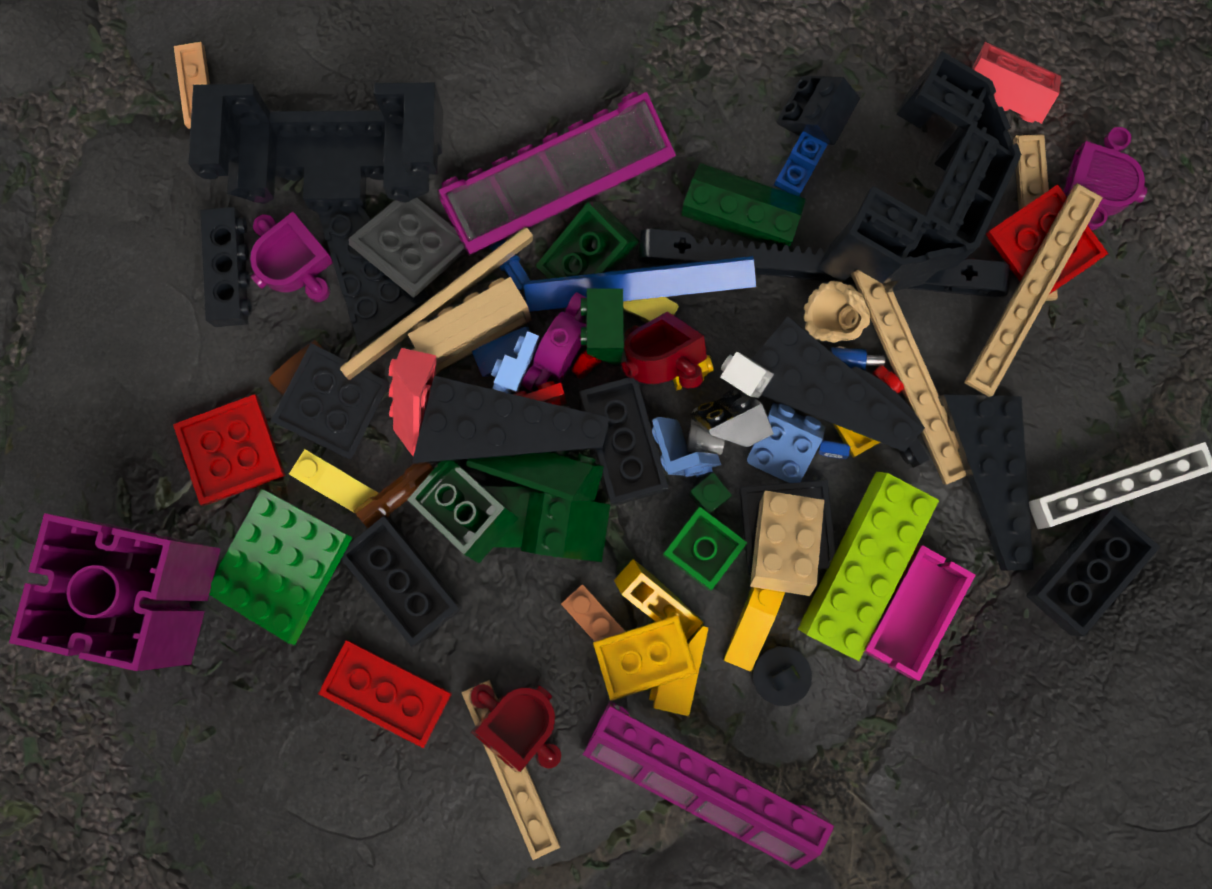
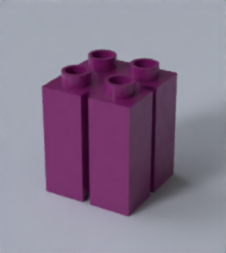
M44 513L28 572L46 575L49 581L48 584L25 583L9 643L66 656L79 655V659L133 671L192 664L205 613L203 610L191 608L190 601H208L211 582L221 548L106 523Z

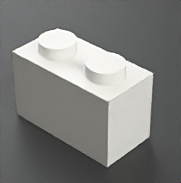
M738 352L734 356L729 355L721 366V370L724 371L721 375L722 379L750 397L755 398L760 397L774 373Z

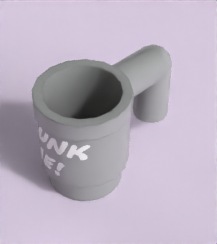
M691 419L687 452L722 455L725 440L710 435Z

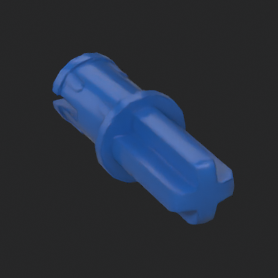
M504 239L489 246V248L494 251L506 241ZM514 255L499 268L501 271H505L508 277L512 278L518 290L524 289V281H530L519 263V256Z

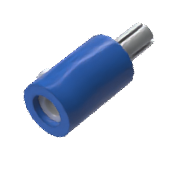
M842 346L830 348V352L851 369L856 366L865 370L866 365L884 366L885 364L884 356L867 355L866 349H853Z

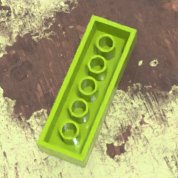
M876 472L798 630L860 661L939 500L889 473Z

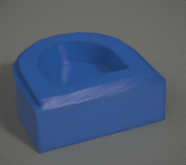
M824 440L820 444L819 454L822 456L836 459H847L849 457L850 446L847 444Z

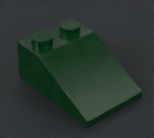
M588 202L535 266L548 279L611 272L622 262L639 240L601 202Z
M587 288V298H581V316H587V327H581V345H587L588 355L614 366H620L624 348L623 289Z
M454 460L440 462L407 499L464 555L477 563L484 559L519 519Z
M530 492L521 551L553 557L602 562L610 505L593 501H569L551 494Z

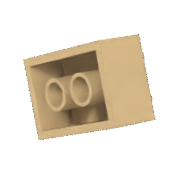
M764 491L759 503L750 587L806 596L811 595L817 586L824 500Z

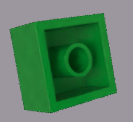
M699 507L664 552L663 556L708 591H711L747 542Z

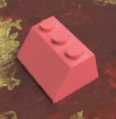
M987 42L984 43L972 68L992 80L996 89L994 97L998 107L1002 106L1004 111L1010 109L1019 113L1020 118L1027 122L1033 123L1037 121L1042 124L1060 94V75Z
M401 348L397 359H392L389 366V376L393 377L389 389V397L393 398L389 417L393 418V430L414 457L433 378L436 376V355Z

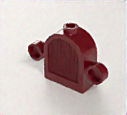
M668 311L643 326L634 325L625 332L624 350L626 361L622 362V369L629 378H634L646 384H659L679 377V383L684 388H695L701 385L703 376L702 369L698 364L707 359L704 335Z
M486 684L477 685L470 691L469 700L472 706L477 709L487 708L489 710L471 733L514 772H521L535 754L537 763L543 768H554L561 760L559 748L553 744H545L555 724L554 709L550 703L552 695L541 686H538L536 690L519 688L507 692L498 700L495 699L493 689Z

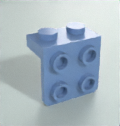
M773 403L767 418L774 434L753 445L747 462L788 483L801 482L823 440L825 426L814 417H804L795 413V410L788 405Z
M657 417L652 420L654 426L652 427V434L655 441L660 445L662 452L660 456L661 464L668 472V475H683L686 477L696 475V477H702L713 473L712 468L721 465L718 454L704 452L689 454L687 452V445L678 420Z

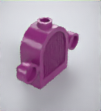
M1115 127L1105 136V147L1085 141L1075 151L1063 189L1067 197L1073 186L1077 183L1103 197L1088 223L1091 230L1101 227L1106 222L1107 216L1120 213L1134 201L1141 203L1147 193L1148 188L1144 186L1145 177L1141 166L1134 158L1121 152L1131 142L1130 132L1123 127Z
M291 212L279 223L269 215L258 216L254 220L253 229L260 238L255 242L251 251L250 261L254 273L250 277L261 289L267 285L278 292H293L306 285L305 292L311 300L315 302L325 301L330 295V287L322 278L316 276L333 263L330 255L294 212Z
M576 292L571 298L566 311H562L554 319L538 346L534 356V364L529 368L521 382L522 387L532 392L534 388L546 383L549 377L558 383L563 381L584 346L581 345V327H587V325L583 323L586 316H581V298H586L585 296Z

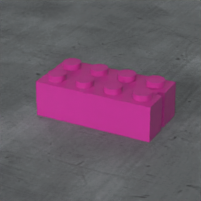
M923 545L916 546L864 653L882 663L888 664L889 667L906 677L920 681L975 577V574L954 562H945V557Z

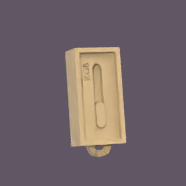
M511 277L505 280L504 278H499L492 282L486 291L480 294L475 292L468 295L461 305L455 308L450 306L438 313L436 319L430 322L422 321L412 328L413 331L407 334L415 347L412 350L436 355L437 374L471 355L472 351L504 336L531 321L528 306Z

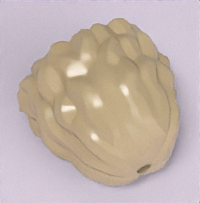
M830 281L829 283H822L819 289L812 292L808 298V303L804 305L805 314L803 318L807 322L805 330L815 340L819 339L820 341L832 343L858 338L863 329L870 323V311L866 306L863 295L852 285L843 284L842 282Z

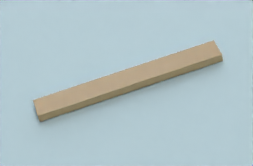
M1078 183L1073 186L966 378L965 384L988 397L994 395L1103 197Z
M523 228L341 366L340 370L351 380L408 336L407 334L413 331L412 328L422 321L430 320L530 244L533 240V234L528 228Z
M859 270L854 271L851 274L858 291L865 299L866 306L870 311L871 321L893 371L904 385L902 391L907 403L925 427L921 434L943 484L947 485L967 476L958 453L959 444L954 431H950L947 423L949 421L944 406H941L937 390L894 292L886 293L882 283Z

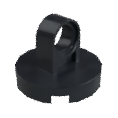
M776 646L765 650L757 658L753 668L752 681L755 690L764 700L777 706H789L798 703L807 695L812 682V671L809 662L800 652L790 647Z

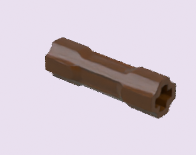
M429 462L412 464L398 479L354 510L355 514L367 528L371 527L383 516L389 517L390 513L407 501L434 468Z

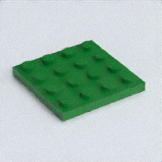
M261 489L214 574L209 595L283 641L295 645L353 537L269 491Z

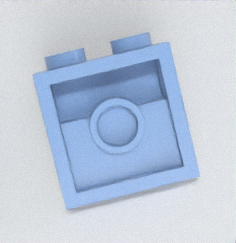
M527 331L525 337H519L514 348V353L518 355L516 359L507 355L504 356L503 360L497 359L491 373L493 377H496L492 389L509 394L512 391L519 392L521 382L527 373L540 341L538 335Z

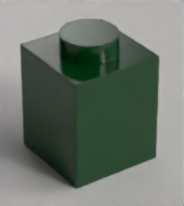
M714 473L689 493V496L698 507H701L709 514L732 496Z

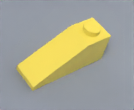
M304 449L289 475L352 512L370 497L378 494L375 490Z

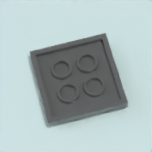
M418 198L407 203L393 201L349 238V245L413 298L466 252L454 227Z

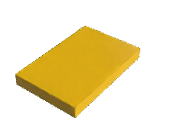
M678 615L593 642L610 701L697 674Z

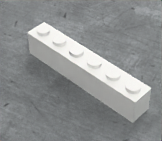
M1206 442L1029 501V508L1037 529L1049 528L1212 472V457Z

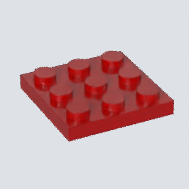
M1058 184L986 233L988 239L1004 261L1010 265V269L1019 281L1022 280L1067 199V196ZM1088 225L1050 294L1109 254Z
M255 394L173 424L201 506L209 505L286 476L259 397Z

